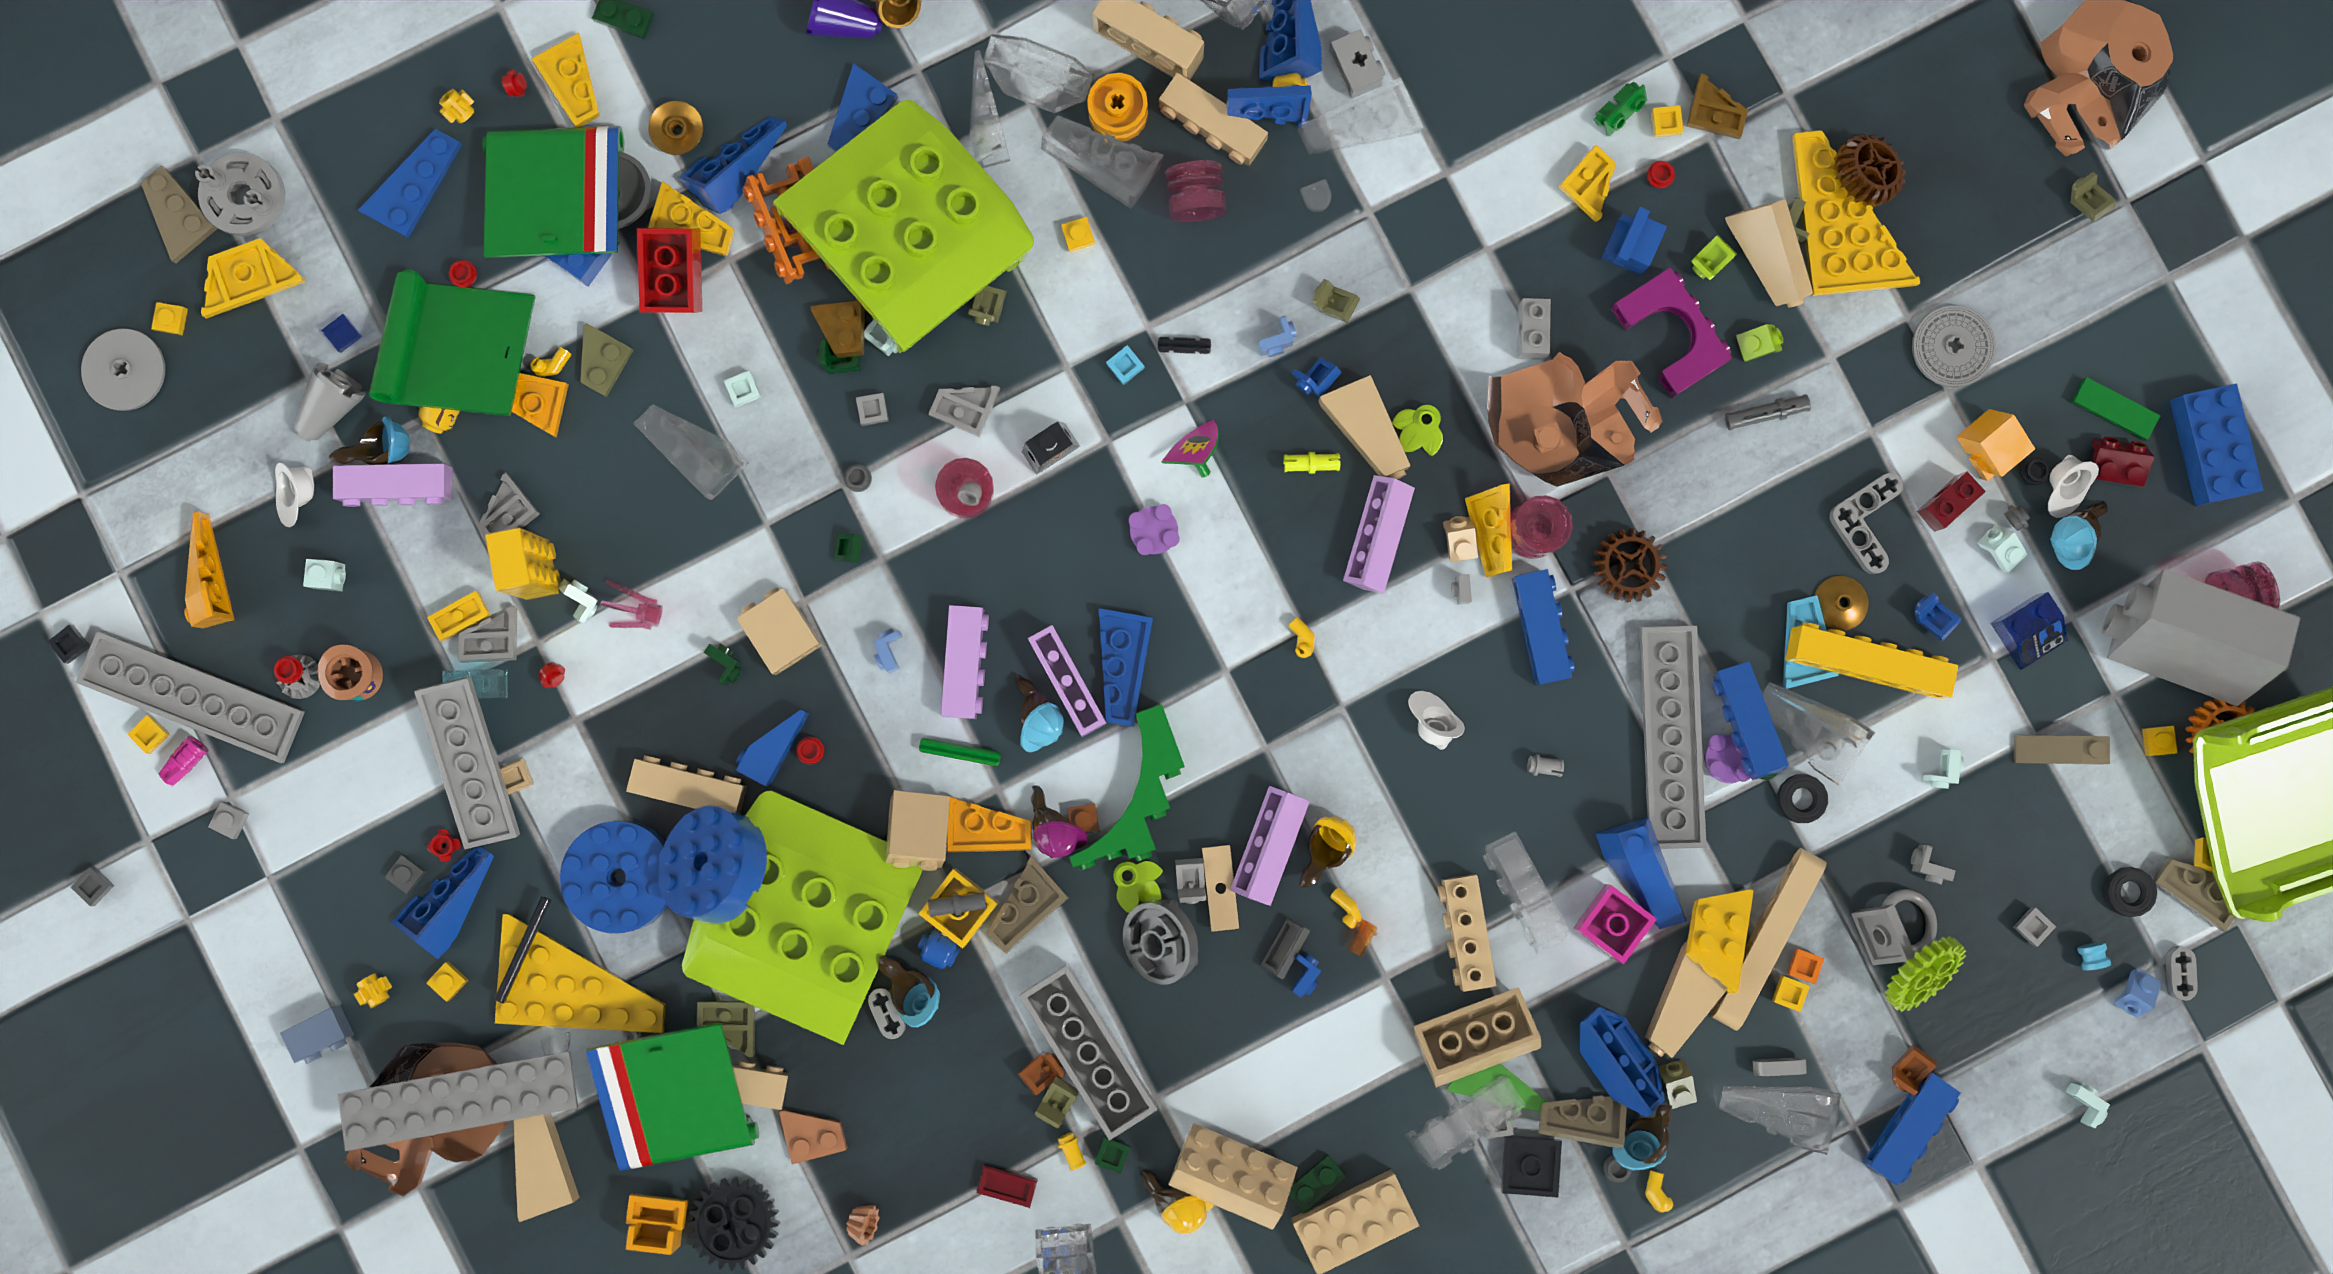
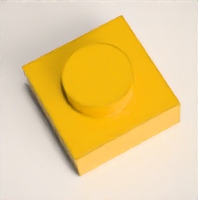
M1680 105L1657 107L1651 110L1654 138L1682 135L1683 123Z
M1087 217L1061 224L1069 253L1095 245Z
M157 302L151 329L183 335L188 309L182 306Z
M146 715L127 735L146 754H151L171 734L152 715Z
M2174 726L2142 729L2145 756L2177 753Z
M2204 837L2196 839L2194 866L2213 872L2207 839Z
M448 961L440 967L427 984L448 1002L469 980Z
M1781 975L1772 1002L1801 1012L1810 986Z

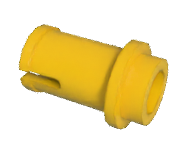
M1073 1132L1059 1137V1144L1057 1145L1058 1148H1062L1070 1171L1076 1170L1087 1163L1077 1143L1079 1138L1074 1136Z

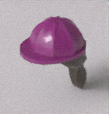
M1038 785L1032 786L1031 803L1034 812L1032 823L1034 830L1033 839L1036 841L1038 850L1050 858L1060 859L1071 854L1074 850L1085 846L1088 841L1086 832L1072 825L1062 813L1048 808L1042 788Z

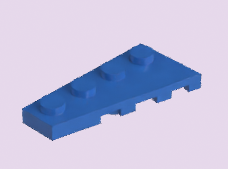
M435 129L358 211L409 238L462 144Z
M1099 608L1106 722L1134 727L1153 618Z

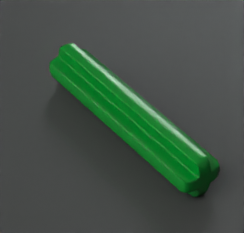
M922 738L919 745V751L922 753L985 765L998 766L1001 759V753L997 751L934 739Z

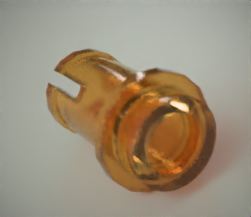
M1364 919L1361 924H1357L1359 929L1347 948L1361 957L1364 956L1373 936L1378 934L1376 932L1378 927Z

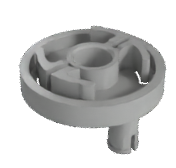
M237 152L224 155L215 160L211 165L202 164L197 167L202 171V173L195 171V176L200 181L198 188L199 205L209 222L220 230L234 236H252L268 229L280 216L285 202L284 184L276 169L262 158L250 153ZM242 187H250L251 190L246 192L250 198L244 196V204L238 205L235 200L236 192Z

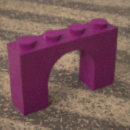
M1670 267L1616 302L1611 307V310L1625 331L1646 317L1658 312L1675 314L1686 323L1691 336V343L1687 354L1656 376L1672 399L1726 364L1732 357L1729 355L1731 351L1724 340H1719L1715 334V326L1708 317H1704L1700 312L1698 300L1694 295H1689L1684 288L1685 283L1678 272H1673Z

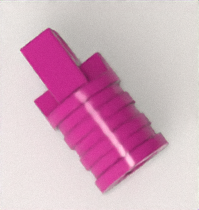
M187 736L185 741L169 756L168 761L158 773L160 778L166 784L174 786L187 773L191 772L193 767L198 764V761L207 754L208 748L198 739Z

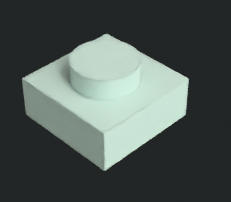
M750 370L724 380L736 408L761 398Z

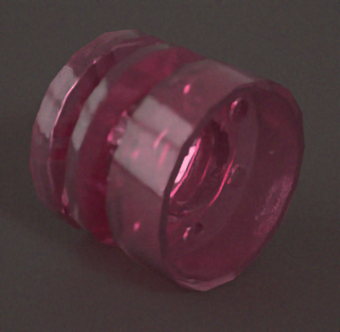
M1210 160L1189 161L1171 166L1165 171L1166 180L1169 181L1167 190L1175 194L1168 199L1171 220L1177 222H1199L1215 219L1227 213L1225 192L1217 189L1224 184L1223 177L1220 176L1223 174L1221 163Z
M970 458L954 459L945 464L938 473L935 482L936 496L942 508L950 515L961 519L974 518L984 513L991 504L994 495L993 479L988 469L979 461ZM965 482H976L982 489L980 501L975 506L966 505L958 498L959 491L957 489Z
M1547 495L1535 496L1515 507L1510 513L1511 548L1517 555L1527 559H1539L1562 548L1569 540L1573 528L1572 517L1567 507L1558 499ZM1534 524L1537 525L1536 531L1539 532L1535 535L1532 533L1533 528L1531 527Z
M2255 561L2237 566L2235 569L2227 568L2209 573L2205 578L2204 583L2279 610V588L2273 573L2265 563Z

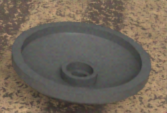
M620 151L618 229L632 224L644 213L650 202L652 191L649 175L643 165L631 155Z

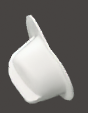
M2067 455L2052 470L2049 479L2054 490L2048 501V511L2052 516L2056 518L2065 517L2078 508L2098 475L2099 468L2096 463L2091 461L2082 462L2073 455Z
M279 462L275 469L277 482L276 508L284 526L292 527L297 520L298 508L313 498V475L309 467L289 468L284 463Z
M1416 691L1410 695L1408 700L1409 708L1418 719V733L1424 741L1443 750L1453 738H1457L1464 733L1465 727L1463 722L1438 696L1426 691Z

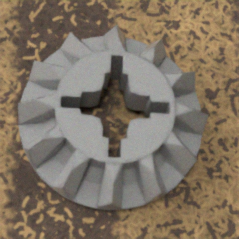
M292 655V657L299 659L303 665L304 673L302 678L305 683L297 681L293 684H285L279 680L276 683L280 686L282 693L291 698H307L314 694L320 686L318 663L306 655Z

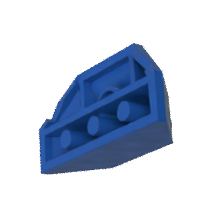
M1602 1007L1596 1008L1580 1023V1054L1613 1100L1647 1117L1665 1101L1658 1063L1625 1017L1607 1011Z

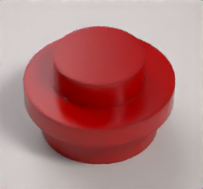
M514 69L507 71V74L502 77L503 87L507 94L511 97L524 96L525 89L527 88L524 76Z
M1666 161L1654 162L1647 171L1649 183L1659 189L1668 187L1675 177L1674 168Z
M459 260L451 265L449 278L454 285L466 288L476 281L477 270L471 262Z
M285 656L276 662L274 674L280 682L293 684L302 677L303 665L299 659Z
M555 662L546 664L538 674L541 685L544 688L560 685L565 677V668Z
M815 737L803 738L797 745V756L805 764H816L824 756V745Z

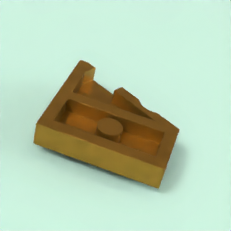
M1701 73L1698 77L1686 126L1740 139L1743 134L1748 110L1739 102L1733 101L1730 95L1722 88L1719 90L1707 80L1708 76Z
M859 301L811 306V311L837 358L864 355L865 308Z

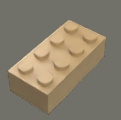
M1100 0L1092 13L1093 26L1096 33L1173 78L1178 72L1188 80H1191L1204 58V41L1201 35L1191 29H1188V31L1178 26V22L1170 16H1160L1146 2L1141 1V3H1138L1135 0Z
M1519 987L1414 1026L1416 1040L1436 1087L1541 1048V1037Z
M1193 1123L1185 1138L1169 1186L1273 1230L1283 1214L1298 1167Z
M1392 1169L1310 1208L1304 1214L1302 1212L1291 1218L1317 1274L1329 1271L1419 1227Z

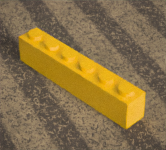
M1806 622L1802 623V626L1791 628L1785 657L1786 661L1936 699L1953 697L1958 665L1948 663L1949 659L1946 657L1934 655L1929 658L1923 656V652L1919 650L1906 649L1905 652L1897 650V645L1881 642L1878 645L1871 643V638L1854 636V638L1845 636L1844 631L1829 629L1826 632L1819 630V625Z

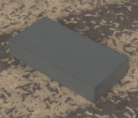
M1287 917L1260 966L1275 976L1284 979L1310 930Z

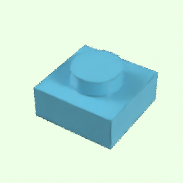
M1128 345L1106 362L1107 366L1123 385L1145 368Z

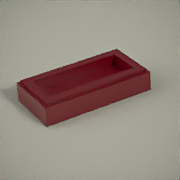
M984 1164L976 1193L1030 1208L1038 1179Z

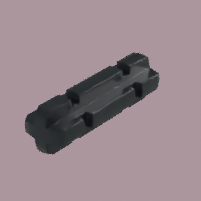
M1159 337L1158 351L1162 353L1173 351V353L1195 354L1196 351L1199 354H1210L1211 339L1200 338V340H1196V338L1174 337V339Z

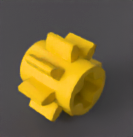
M451 89L439 101L443 106L439 112L450 123H453L455 119L459 123H463L474 112V109L470 106L474 103V100L463 89L459 93L455 89Z
M376 973L356 984L359 990L354 996L360 1006L368 1003L370 1008H373L390 998L387 992L392 986L386 976L378 978Z

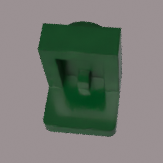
M826 339L820 340V349L817 350V361L829 375L861 371L860 356L837 358Z
M709 643L703 653L727 667L718 682L726 686L730 682L733 684L741 674L742 669L739 667L742 662L731 656L734 651L722 643H719L718 646Z

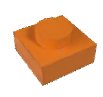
M1795 948L1786 974L1816 985L1824 958Z

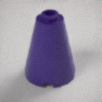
M813 0L806 35L873 39L874 33L880 35L883 22L878 17L877 10L859 0Z

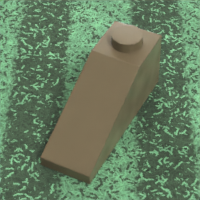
M2014 735V763L2110 764V736Z

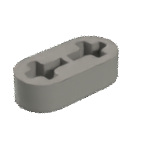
M2172 947L2168 950L2165 957L2168 993L2175 999L2191 1000L2195 997L2198 989L2195 954L2188 948ZM2180 954L2186 957V962H2181V964L2175 961V958L2180 957ZM2187 984V990H2183V992L2177 991V985Z
M884 987L877 988L869 996V1007L883 1036L888 1039H896L904 1033L906 1023L903 1022L892 1003L891 990ZM877 993H880L882 996H888L889 1000L885 1002L888 1009L887 1012L884 1011L881 1004L876 1006L874 1001L878 998ZM890 1014L894 1022L899 1021L898 1033H894L893 1030L887 1031L886 1026L889 1024V1020L886 1015Z
M1806 1058L1752 1060L1753 1075L1755 1076L1800 1075L1807 1073Z

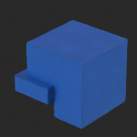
M1642 207L1638 208L1633 218L1622 214L1614 227L1601 259L1641 276L1650 266L1667 226L1647 218L1650 211Z

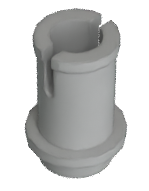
M1535 754L1534 756H1529L1527 771L1532 773L1533 776H1537L1539 773L1562 777L1564 760L1543 758L1539 754Z

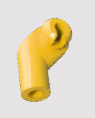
M559 347L552 359L541 360L540 358H535L531 361L530 368L536 375L541 377L557 375L572 354Z
M1297 616L1288 627L1298 636L1295 648L1297 656L1306 658L1311 656L1314 651L1315 634Z
M1338 887L1330 898L1347 912L1342 921L1351 929L1355 928L1356 924L1361 922L1362 915L1355 900Z
M1650 1170L1645 1191L1646 1198L1658 1212H1668L1673 1207V1201L1661 1189L1664 1173Z

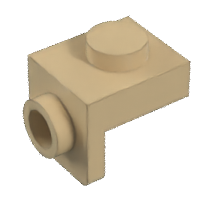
M1456 516L1449 521H1444L1443 528L1446 532L1450 562L1478 558L1475 527L1469 517Z

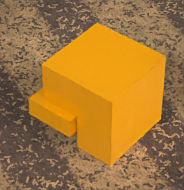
M1988 409L1956 436L1965 452L1972 455L1968 459L1980 478L1989 481L1995 475L2004 476L2035 450L2015 415Z
M640 1194L629 1195L626 1224L631 1225L628 1229L626 1250L667 1255L674 1253L681 1245L688 1200Z

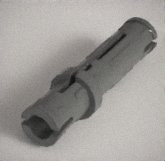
M1807 394L1785 400L1778 398L1773 403L1726 413L1725 422L1728 430H1733L1777 418L1785 420L1789 415L1811 411V403ZM1787 406H1792L1791 408H1788V409H1784V410H1779V411H1776V412H1772V410H1775V409H1779V408H1783V407H1787ZM1762 412L1764 413L1763 415L1744 419V417Z

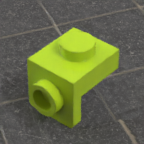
M1717 235L1691 260L1694 264L1692 269L1702 279L1707 277L1711 280L1737 253Z
M1766 324L1736 335L1745 362L1773 352L1782 351L1783 337L1779 328H1775L1774 325Z

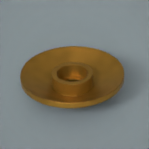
M670 101L659 106L653 112L648 126L649 136L653 144L660 151L669 155H683L692 151L701 141L704 130L703 121L698 111L690 104L682 101ZM682 127V133L675 135L674 129Z
M1846 576L1831 577L1822 582L1815 591L1814 596H1818L1827 628L1845 631L1858 626L1864 620L1869 606L1868 596L1863 586L1856 580ZM1842 597L1848 601V605L1845 608L1841 607L1839 603Z

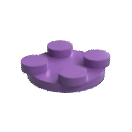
M1161 504L1159 506L1146 507L1130 515L1131 539L1141 555L1161 554L1168 551L1171 547L1178 545L1180 540L1178 524L1168 505Z
M1719 734L1712 736L1708 741L1704 754V761L1709 774L1716 780L1727 784L1739 781L1746 782L1751 779L1750 774L1746 775L1741 764L1743 755L1740 748L1735 747L1732 736H1721Z

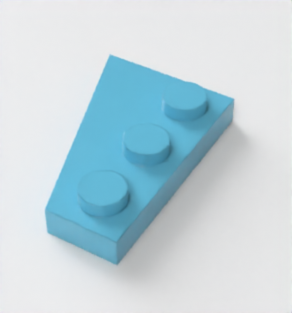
M1817 595L1787 603L1783 689L1839 676L1838 673L1785 660L1791 628L1802 626V623L1806 622L1819 625V630L1827 632Z

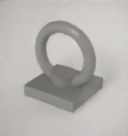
M1897 890L1884 900L1882 906L1860 909L1851 913L1873 965L1906 962L1907 959L1914 958L1915 952L1920 953L1925 945L1929 947L1937 934V918L1932 905L1922 894L1914 890ZM1903 900H1908L1918 905L1925 917V934L1914 945L1910 944L1895 909V905Z

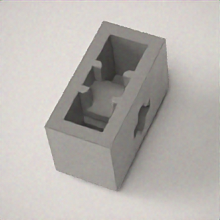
M1361 29L1331 42L1329 51L1351 99L1382 85L1383 76L1385 75L1383 65L1380 60L1375 61L1372 54L1374 47L1369 36L1364 37ZM1357 59L1359 63L1364 62L1363 67H1360L1358 63L1354 64V60Z
M1523 298L1519 303L1517 359L1545 360L1550 354L1551 299Z

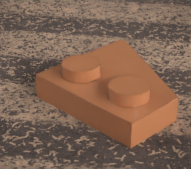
M786 1109L779 1111L792 1164L848 1149L841 1121L822 1119L809 1114L794 1113Z

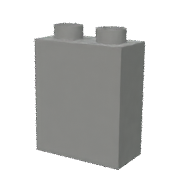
M2164 569L2148 585L2135 583L2126 598L2124 606L2116 603L2112 605L2104 620L2102 634L2112 638L2107 659L2238 706L2288 668L2300 617Z

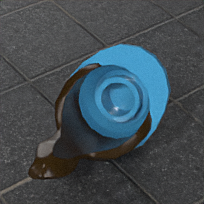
M390 416L383 417L381 422L372 425L364 433L357 445L336 449L329 455V459L341 464L361 460L369 465H391L407 455L410 449V438L404 427L392 422Z

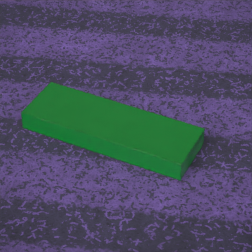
M2088 377L2082 380L2071 401L2072 404L2143 441L2149 439L2160 417L2157 413Z

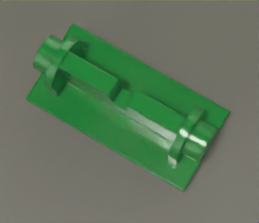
M1635 82L1627 83L1613 96V99L1619 103L1617 106L1608 101L1595 113L1594 122L1599 127L1603 124L1605 125L1608 137L1615 131L1620 130L1630 116L1635 112H1639L1644 107L1647 101L1645 85L1642 84L1639 87Z

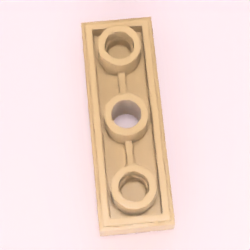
M1230 845L1202 848L1211 932L1239 929L1235 892L1230 891L1234 881ZM1218 883L1225 884L1226 890L1223 893L1216 892L1215 886Z

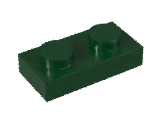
M598 0L592 19L599 24L645 40L654 14L650 10L622 0Z
M1327 1154L1292 1184L1288 1196L1304 1214L1347 1177Z

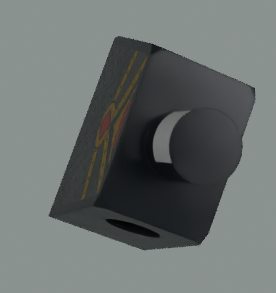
M1057 421L1026 441L1022 453L1036 475H1038L1079 448L1080 445L1067 425Z

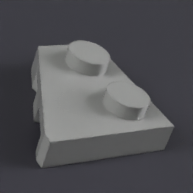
M1000 387L939 389L928 415L980 437L1000 392Z
M507 473L502 475L500 480L503 482L496 496H492L488 504V510L483 514L478 524V528L484 535L515 528L522 529L540 514Z
M510 606L506 608L504 613L494 618L489 617L481 621L478 626L470 627L459 633L458 661L461 663L517 660V608L515 606Z

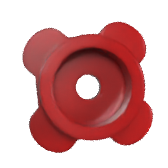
M440 829L437 832V836L428 843L427 849L438 856L440 861L448 862L451 860L453 852L461 848V841L450 836L447 829ZM443 843H446V848L442 847Z

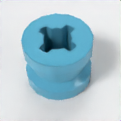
M2106 942L2090 943L2077 947L2078 953L2083 957L2081 964L2083 970L2101 969L2111 965L2110 958L2106 957L2105 953L2107 949Z

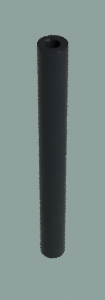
M541 896L494 998L495 1001L505 1003L550 906L551 899Z

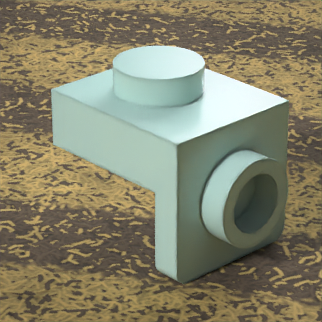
M873 319L864 331V338L888 357L892 352L897 353V344L877 321Z
M1995 525L1987 531L1978 541L1979 546L1990 551L2000 569L2007 573L2028 555L2015 532L1999 525Z
M563 579L558 589L563 594L580 603L573 616L577 621L584 623L586 618L590 619L594 615L598 600L586 592L588 590L586 585L575 579L572 583Z
M1942 749L1939 776L1923 775V781L1931 782V787L1949 789V784H1959V775L1964 768V758L1961 757L1962 750Z
M2070 1083L2065 1093L2088 1107L2080 1122L2089 1127L2096 1128L2097 1125H2100L2106 1119L2107 1109L2110 1104L2097 1097L2098 1091L2086 1083H2082L2081 1086Z

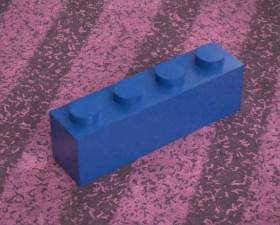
M1548 569L1511 578L1535 686L1572 678L1571 672L1575 671L1572 656H1567L1565 645H1568L1569 641L1566 629H1561L1559 618H1562V609L1559 601L1555 602L1553 591H1556L1554 576L1549 575Z
M1750 661L1718 671L1713 677V690L1716 696H1720L1724 705L1722 706V714L1725 721L1731 723L1734 731L1731 733L1735 747L1740 748L1743 755L1741 764L1745 774H1750L1751 779L1756 780L1784 771L1789 764Z
M1931 1072L1918 1085L1919 1092L1915 1096L1908 1093L1862 1161L1897 1186L1909 1178L1912 1172L1911 1166L1916 1159H1920L1925 1154L1928 1147L1926 1144L1932 1136L1940 1132L1943 1127V1119L1947 1113H1951L1957 1107L1959 1102L1958 1097L1961 1092Z

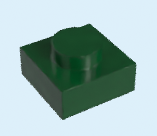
M837 533L833 561L859 563L862 551V535Z
M1104 1136L1094 1164L1121 1174L1131 1146L1114 1139L1109 1141Z

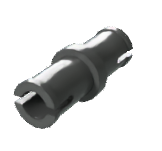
M984 891L960 896L959 893H954L953 897L928 899L930 917L953 913L959 916L962 915L961 912L987 909Z

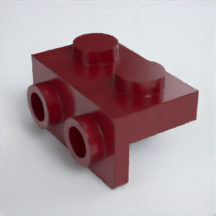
M2103 437V439L2093 438L2092 445L2095 451L2091 462L2096 463L2099 468L2097 480L2144 487L2155 458L2146 444L2138 441H2131L2130 444L2123 443L2112 437Z

